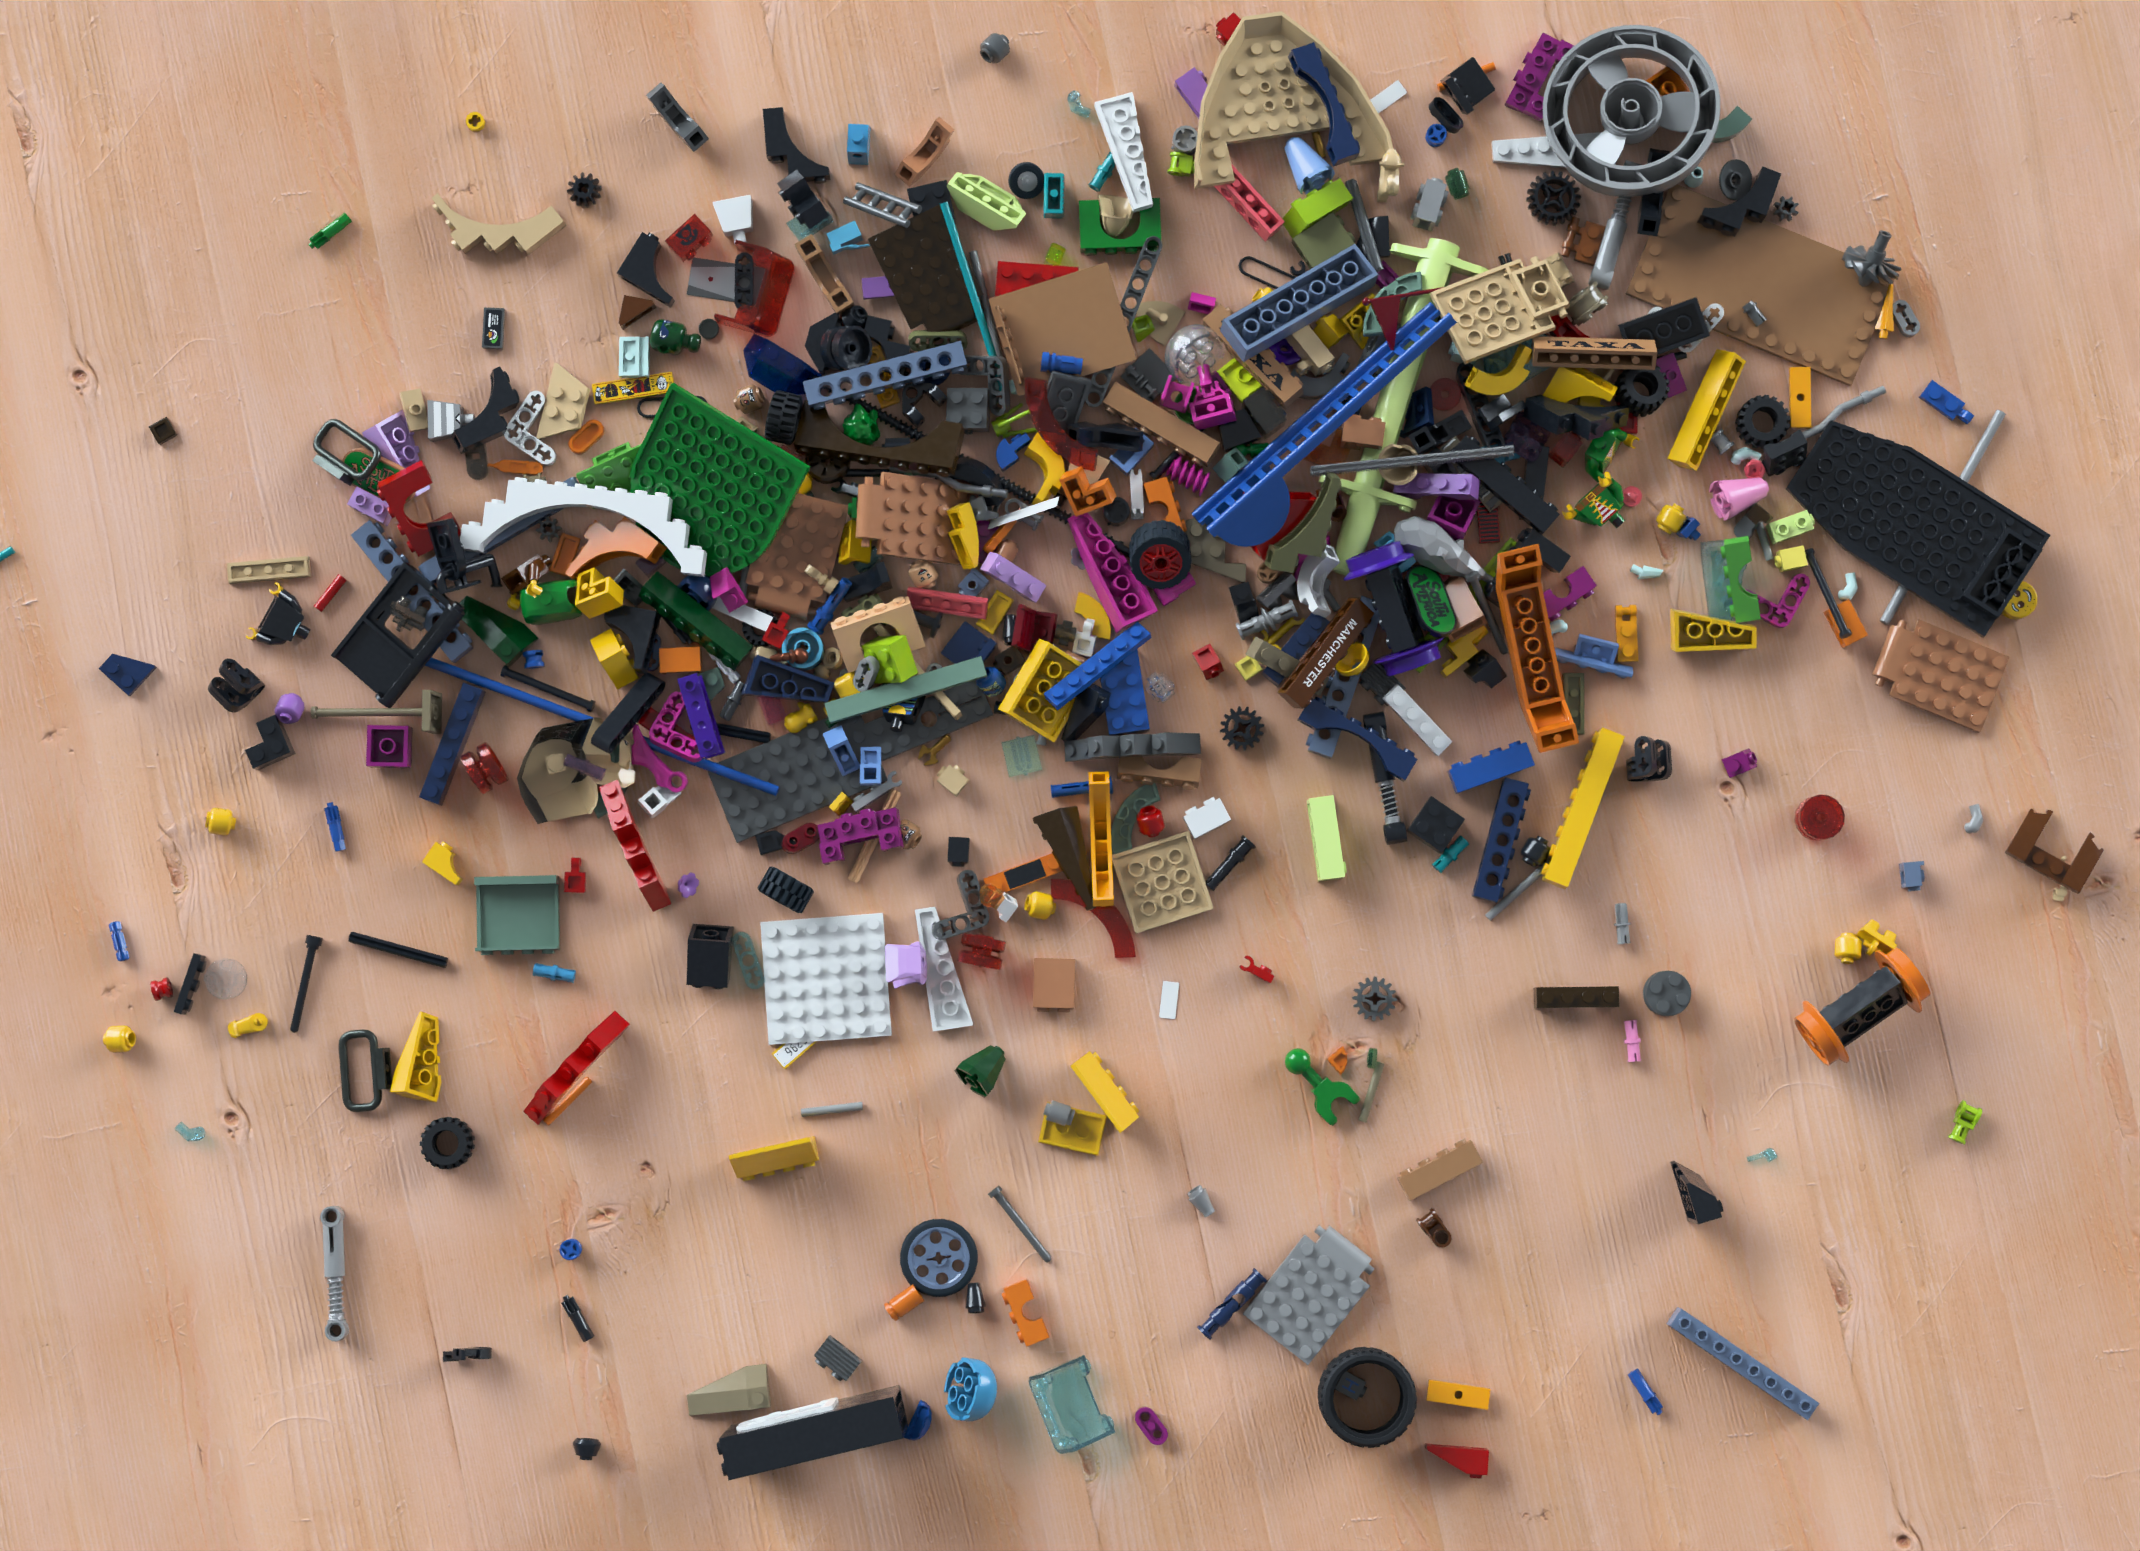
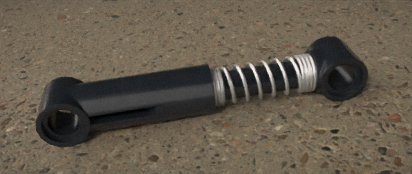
M1384 712L1363 715L1364 728L1376 730L1380 733L1379 737L1386 740L1388 737ZM1369 745L1375 783H1378L1381 788L1379 789L1382 793L1380 796L1383 799L1381 802H1383L1384 805L1382 807L1385 809L1383 813L1386 815L1384 817L1386 825H1383L1386 845L1407 842L1405 824L1400 821L1399 811H1397L1398 806H1396V795H1394L1395 790L1393 789L1395 777L1385 771L1381 759Z

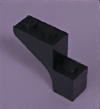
M868 315L865 330L869 334L870 339L883 348L887 360L913 353L911 352V346L889 341V339H893L895 327H892V321ZM907 367L900 369L902 376L909 375V372H906Z
M1087 421L1067 424L1066 444L1077 448L1104 447L1140 452L1143 451V431L1120 423L1096 425Z

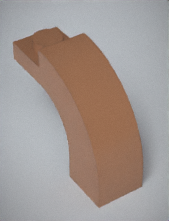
M938 117L918 147L902 160L895 175L909 187L913 185L942 154L949 144V138L955 129Z

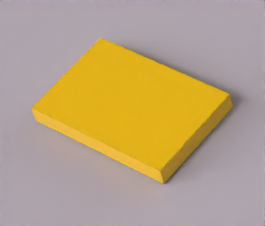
M1071 1107V1109L1075 1110L1071 1125L1065 1124V1126L1046 1120V1115H1044L1038 1140L1039 1143L1098 1156L1107 1119L1106 1115Z

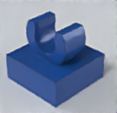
M1687 516L1685 523L1676 535L1682 538L1688 537L1690 540L1693 538L1696 541L1701 536L1696 530L1700 523L1695 518Z

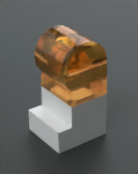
M991 884L983 885L980 888L981 903L986 907L996 909L999 913V918L1007 922L1018 908L1017 899Z

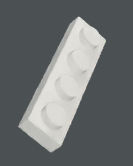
M1398 684L1382 698L1435 755L1439 756L1452 743L1450 738Z

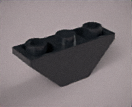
M833 313L810 326L805 348L821 375L825 374V370L829 371L830 369L823 362L820 354L821 339L828 329L833 326H842L839 313Z

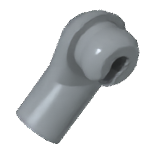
M1979 804L1969 806L1972 819L1964 826L1965 831L1969 834L1978 832L1983 823Z

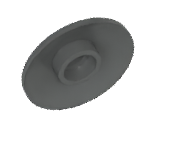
M1730 160L1721 169L1719 185L1722 193L1728 199L1739 200L1751 189L1752 174L1750 168L1741 160Z

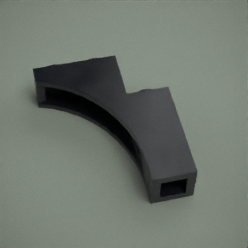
M783 107L763 109L768 161L783 163L784 160H787L788 174L790 175L795 170H798L806 182L814 181L816 184L825 183L826 180H831L829 167L808 159L793 144L786 129Z
M1650 148L1647 164L1667 156L1670 151ZM1664 191L1641 196L1637 234L1658 236Z
M1762 166L1753 187L1745 196L1726 206L1704 208L1697 223L1702 224L1705 228L1721 231L1723 235L1734 237L1740 230L1744 217L1751 222L1762 223L1768 213L1781 173Z
M500 366L493 369L490 375L491 393L484 410L470 423L454 430L451 436L460 454L503 436L507 430V422L500 415L517 407L519 395L515 389H512L509 384L508 374L506 371H502Z

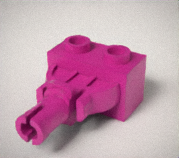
M1203 364L1205 373L1202 366H1198L1197 371L1202 393L1199 386H1196L1194 402L1189 403L1196 429L1202 430L1236 421L1235 410L1229 393H1225L1220 388L1218 381H1214V387L1208 364Z

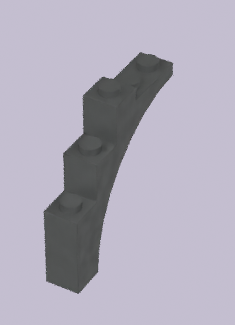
M1165 732L1122 736L1101 735L1087 737L1086 739L1064 741L1065 762L1119 757L1201 754L1200 733Z

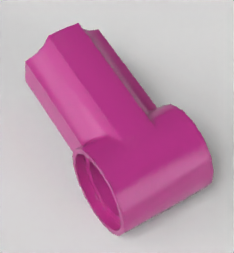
M1188 572L1187 577L1178 585L1176 584L1171 588L1164 589L1155 588L1153 591L1162 605L1166 606L1176 600L1180 594L1195 586L1196 582L1190 572Z

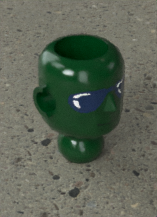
M659 319L653 325L650 345L652 349L663 354L678 355L682 352L683 348L696 353L701 345V336L698 334H687L686 326L682 323Z

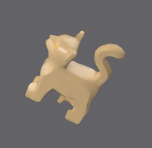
M1388 149L1383 155L1382 161L1379 162L1380 177L1377 202H1386L1388 196H1396L1398 194L1399 168L1403 167L1405 163L1401 162V157L1396 149Z

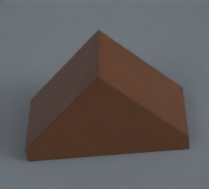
M624 295L618 323L624 330L657 307L652 300Z

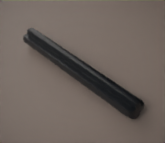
M351 932L348 941L350 943L446 968L448 958L356 932Z

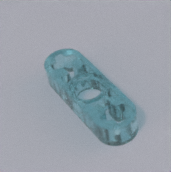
M738 932L733 936L732 943L745 982L748 987L759 989L764 984V975L752 939L749 934ZM740 935L748 940L745 942L746 949L751 947V951L743 952L741 955L739 950H743L742 945H737L736 943ZM748 954L754 957V963L749 967L743 964V957ZM756 966L758 971H754L755 976H760L761 978L757 986L749 981L752 979L751 972L746 974V970L754 969Z

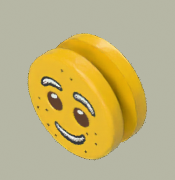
M2022 581L2001 614L2013 620L2022 619L2030 615L2037 606V593L2029 583Z

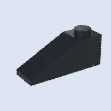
M1091 684L1078 694L1061 740H1077L1104 713L1109 704L1111 693L1095 684Z

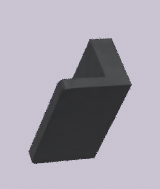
M1502 394L1478 409V412L1490 430H1493L1517 415L1527 406L1523 400L1512 406L1507 397Z

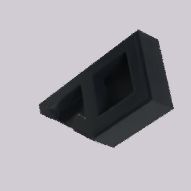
M773 830L755 835L760 855L783 849L782 840L785 835ZM792 839L789 840L791 844H796V842Z

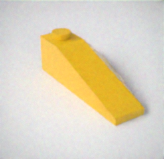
M424 1012L419 1013L394 1071L390 1088L391 1093L406 1098L437 1102L441 1086V1075H438L440 1056L437 1055V1044L439 1043L438 1017Z

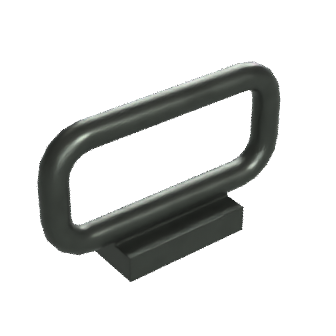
M330 419L325 422L314 438L313 447L317 454L312 461L349 486H351L354 480L367 479L381 459V451L376 444L338 419ZM332 427L338 428L373 453L371 461L363 472H357L322 448L321 443Z
M369 1030L347 1031L341 1036L338 1045L343 1103L352 1112L372 1111L382 1101V1089L391 1088L390 1048H378L377 1037ZM364 1037L370 1042L374 1099L370 1103L354 1104L351 1101L347 1042L352 1038Z

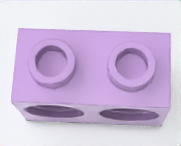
M356 486L347 505L388 526L392 518L387 510V507H389L388 503Z

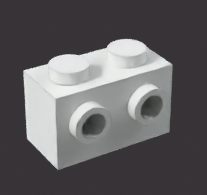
M1212 797L1203 802L1205 806L1199 809L1194 806L1185 811L1186 815L1183 816V819L1194 839L1231 820L1220 798L1215 800Z

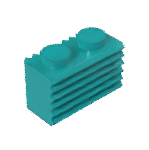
M1044 173V218L1062 219L1064 217L1065 175L1063 173Z

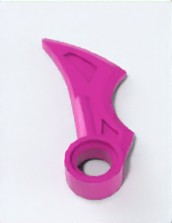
M635 724L632 730L634 744L631 745L632 765H641L648 768L655 776L657 785L668 788L672 792L684 790L688 784L687 776L681 771L673 772L651 750L638 724ZM674 776H679L682 779L680 787L673 786L672 778Z

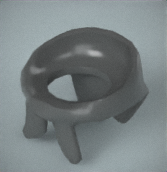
M974 495L970 496L969 502L975 516V521L996 519L999 516L997 511L1000 505H995L992 510V506H986L984 497L979 496L976 498Z

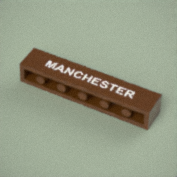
M1348 598L1277 693L1294 708L1303 709L1311 703L1315 692H1318L1323 687L1327 676H1330L1335 671V666L1339 660H1342L1347 655V650L1351 644H1354L1359 639L1360 632L1371 623V618L1375 613L1359 598Z

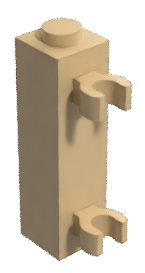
M1309 325L1285 338L1302 359V362L1297 365L1298 368L1295 370L1300 377L1309 370H1311L1315 377L1320 374L1325 375L1331 371L1335 357Z

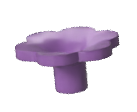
M694 873L683 875L678 881V891L681 892L684 898H688L689 895L693 896L696 893L699 880Z

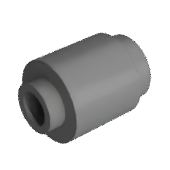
M1052 1100L1051 1104H1046L1043 1115H1046V1120L1065 1126V1124L1071 1125L1075 1110L1071 1109L1069 1105Z

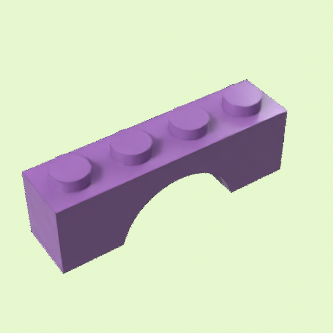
M1417 473L1411 482L1405 485H1394L1393 493L1410 499H1421L1423 496L1436 495L1458 500H1478L1480 480L1473 474Z

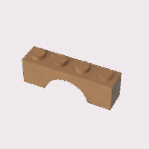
M810 234L795 243L797 252L836 314L839 313L841 316L843 311L855 306L813 235Z
M1142 756L1119 757L1117 779L1127 783L1140 781L1145 785L1157 783L1169 788L1181 786L1183 789L1193 790L1199 786L1202 759L1181 757L1173 767L1160 770L1149 766Z

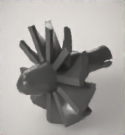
M1880 230L1874 245L1867 252L1864 246L1861 245L1856 248L1849 246L1846 249L1842 260L1845 261L1847 269L1855 270L1859 276L1860 286H1868L1872 281L1879 283L1877 275L1889 284H1893L1889 277L1898 280L1899 274L1896 271H1901V267L1887 263L1894 262L1893 258H1885V249L1892 237L1889 232Z

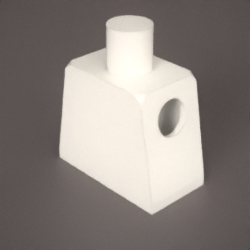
M751 195L713 202L724 235H733L735 245L746 244L745 233L753 231V201Z

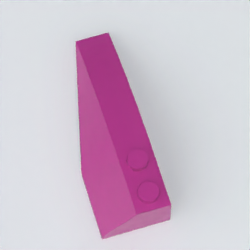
M1088 512L1068 518L1069 526L1089 578L1116 633L1158 612L1146 586L1141 584L1132 573L1131 566L1127 563L1128 560L1124 555L1121 556L1114 547V543L1106 538L1102 533L1103 530Z

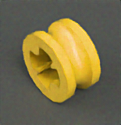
M471 112L466 117V124L471 131L479 132L484 128L485 120L480 113ZM475 117L478 120L481 119V122H478L476 127L473 123L470 125V122L474 121Z

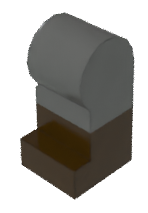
M1756 503L1736 524L1734 534L1736 537L1748 536L1750 539L1754 535V530L1762 522L1768 524L1773 517Z

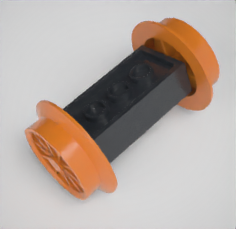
M1895 948L1887 954L1877 950L1875 958L1881 970L1874 972L1864 982L1858 983L1848 993L1842 994L1838 1000L1825 1006L1822 1011L1819 1012L1808 1001L1802 1003L1804 1012L1794 1018L1795 1025L1808 1046L1825 1065L1829 1066L1838 1059L1848 1063L1849 1056L1844 1047L1906 1004L1917 1013L1922 1011L1921 1001L1930 996V989L1919 970L1900 949Z

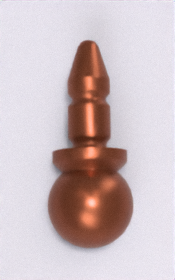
M804 648L790 649L788 653H777L770 656V660L777 662L789 661L790 664L794 662L803 664L808 660V652Z

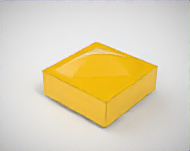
M841 792L829 808L840 816L845 813L853 801Z

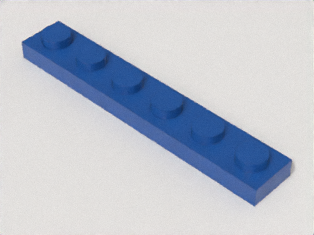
M1137 621L1044 693L1045 699L1059 710L1151 639V633Z

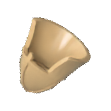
M1100 194L1098 197L1101 222L1106 234L1116 238L1128 227L1134 212L1128 198Z
M1390 444L1381 451L1378 459L1417 455V451L1407 445ZM1416 464L1415 467L1414 465H1410V467L1405 465V468L1404 466L1403 468L1401 466L1396 468L1395 466V469L1390 467V469L1385 468V470L1380 468L1379 472L1387 482L1394 485H1405L1415 478L1418 466Z

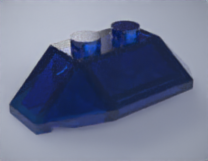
M753 334L743 350L749 377L774 393L780 390L803 395L806 394L803 381L811 380L816 375L823 377L803 360L757 334Z

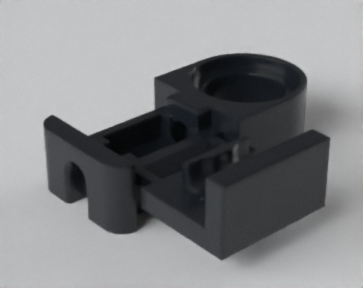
M453 1348V1351H443V1362L466 1360V1357L471 1359H491L492 1348Z

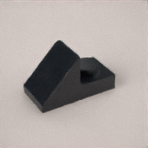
M1249 582L1229 587L1240 624L1250 620L1252 617L1259 616L1256 600L1253 598Z

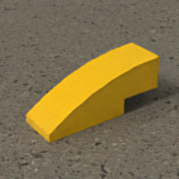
M970 502L957 504L946 510L954 528L948 534L963 570L978 567L979 539L975 516Z

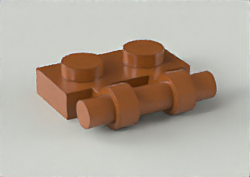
M1572 217L1571 223L1567 226L1566 240L1563 241L1561 246L1563 248L1561 255L1569 258L1570 251L1576 253L1574 261L1594 266L1606 226L1586 221L1584 228L1578 226L1580 218ZM1576 234L1581 235L1578 245L1573 243Z

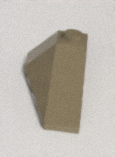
M767 1364L745 1366L687 1394L689 1416L770 1407L771 1397Z

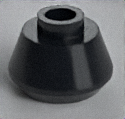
M855 305L842 312L844 326H860L865 329L868 314L863 307Z
M576 1438L573 1446L576 1455L580 1456V1460H592V1456H597L601 1443L599 1439Z

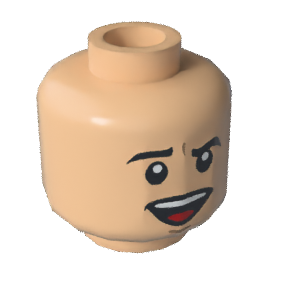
M917 560L910 565L911 569L908 574L915 587L929 589L936 584L935 580L939 574L932 562Z

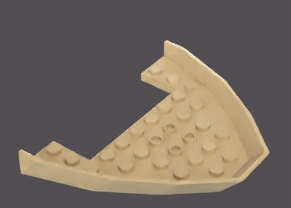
M1282 11L1242 17L1220 53L1201 101L1194 160V189L1234 183L1235 178L1227 147L1229 144L1330 130L1329 117L1320 96L1307 82L1295 75L1288 59L1292 49L1313 42L1316 48H1319L1321 51L1322 63L1328 68L1330 82L1337 90V99L1339 103H1342L1345 110V118L1352 126V135L1360 145V153L1356 159L1349 161L1350 166L1382 161V157L1388 149H1393L1390 133L1358 79L1319 39Z

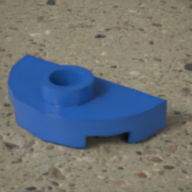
M920 1400L903 1438L912 1441L919 1440L928 1431L932 1420V1412L930 1406L925 1401Z

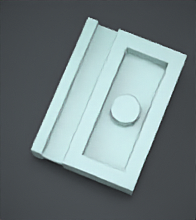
M649 336L620 337L619 377L649 378Z

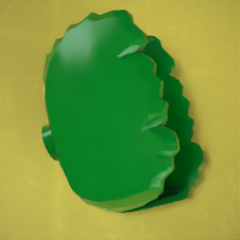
M558 580L536 584L542 588L541 594L536 595V598L526 592L527 587L520 590L521 611L527 624L542 625L572 620L582 615V612L574 604L570 603L567 597V590L577 586V580Z

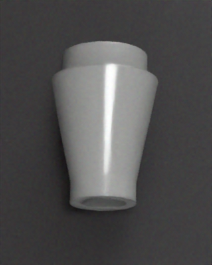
M1199 1185L1188 1192V1200L1204 1217L1211 1215L1215 1211L1206 1188H1202Z

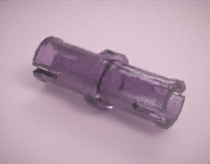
M569 753L563 763L564 766L579 771L583 776L586 774L600 781L603 780L606 773L605 768L590 763V760H582Z

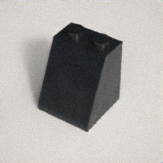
M692 925L688 937L686 985H692L695 988L709 986L714 989L728 987L731 970L733 926Z

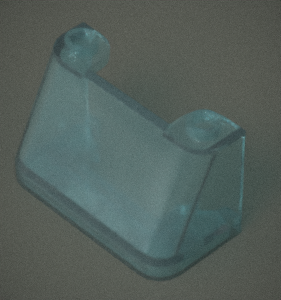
M1085 1355L1029 1377L1031 1391L1056 1451L1060 1454L1075 1452L1115 1433L1112 1418L1106 1414H1100L1086 1376L1090 1373L1091 1365L1088 1359L1085 1358Z

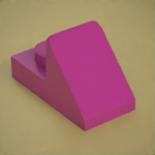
M728 567L710 576L713 599L720 596L729 613L748 602Z

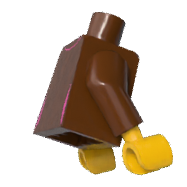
M536 554L501 578L511 594L507 601L509 608L513 610L519 608L520 600L516 596L527 585L526 592L532 597L536 598V595L541 594L542 588L536 584L539 582V577L549 571L548 566L551 565V560L547 555L540 556Z

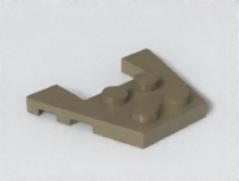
M1195 518L1186 520V534L1191 549V564L1244 583L1246 579V564L1225 563V541L1218 535L1213 537L1206 529L1208 526L1206 523L1201 525Z

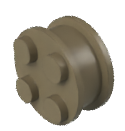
M1597 282L1579 291L1569 301L1570 306L1566 312L1572 318L1573 325L1577 324L1579 326L1582 323L1584 324L1593 317L1592 312L1600 311L1608 304L1606 300L1609 297L1607 295L1603 296L1596 287L1598 285Z

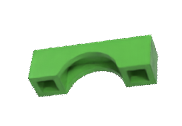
M1749 537L1725 539L1724 546L1720 548L1722 559L1726 558L1727 566H1723L1725 578L1730 580V585L1726 587L1728 598L1732 597L1733 605H1729L1731 617H1735L1736 623L1760 620L1757 594L1746 591L1738 580L1741 569L1752 561Z

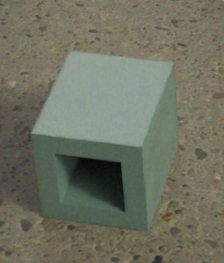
M1235 447L1225 454L1212 469L1226 483L1247 465L1249 461Z

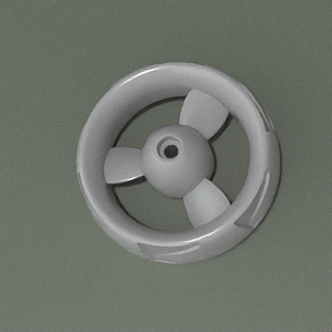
M1623 25L1608 28L1592 34L1577 43L1562 57L1548 80L1543 100L1544 129L1554 153L1575 180L1595 192L1609 196H1642L1651 193H1661L1679 184L1698 167L1717 133L1720 118L1719 88L1713 71L1705 58L1697 49L1681 37L1660 28L1643 25ZM1643 58L1661 63L1677 73L1687 84L1690 92H1675L1660 96L1657 89L1649 82L1637 78H1628V73L1622 59ZM1590 73L1595 81L1606 90L1600 105L1601 123L1604 131L1585 149L1578 142L1571 129L1568 119V108L1575 88ZM1659 126L1672 131L1688 132L1685 139L1675 150L1655 162L1639 166L1615 165L1622 154L1625 144L1634 145L1645 141L1656 132Z

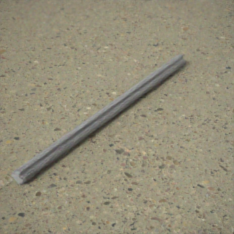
M1514 445L1310 466V475L1313 477L1315 475L1316 477L1319 474L1320 476L1321 474L1326 476L1327 472L1335 474L1337 472L1342 474L1343 472L1344 474L1347 471L1348 473L1349 471L1354 473L1357 470L1358 472L1360 470L1364 472L1367 469L1372 471V469L1377 470V468L1379 470L1384 468L1385 470V468L1390 469L1391 467L1392 469L1394 467L1395 469V466L1396 468L1398 466L1399 468L1400 466L1405 468V465L1406 467L1408 465L1409 467L1410 465L1415 467V464L1417 466L1418 464L1419 466L1424 464L1425 466L1428 463L1429 465L1430 463L1432 465L1433 463L1436 464V462L1437 464L1438 462L1443 464L1446 461L1447 463L1448 461L1453 463L1456 460L1457 462L1458 460L1463 462L1466 459L1467 461L1468 459L1473 461L1476 458L1477 460L1479 458L1483 460L1484 457L1485 459L1486 457L1491 459L1494 456L1495 458L1496 456L1501 458L1504 455L1505 457L1506 455L1511 457V455L1514 456Z

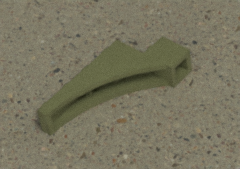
M1326 473L1319 495L1302 521L1277 543L1269 544L1264 563L1272 570L1293 573L1294 568L1297 567L1299 562L1298 553L1321 557L1322 551H1325L1327 545V532L1331 529L1332 512L1336 509L1337 492L1341 489V478L1335 473Z

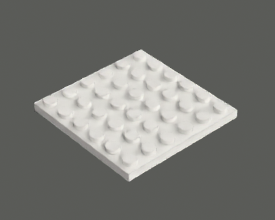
M883 913L760 922L769 1045L892 1036L889 988L886 980Z

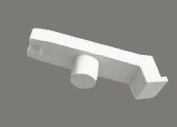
M1131 469V520L1144 519L1141 469H1138V474L1135 475L1134 470Z

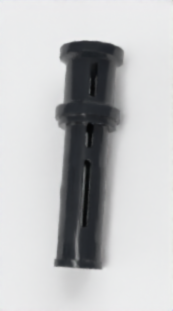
M1242 835L1240 842L1229 850L1230 854L1205 881L1206 885L1214 891L1239 862H1243L1245 860L1244 857L1251 849H1255L1256 846Z

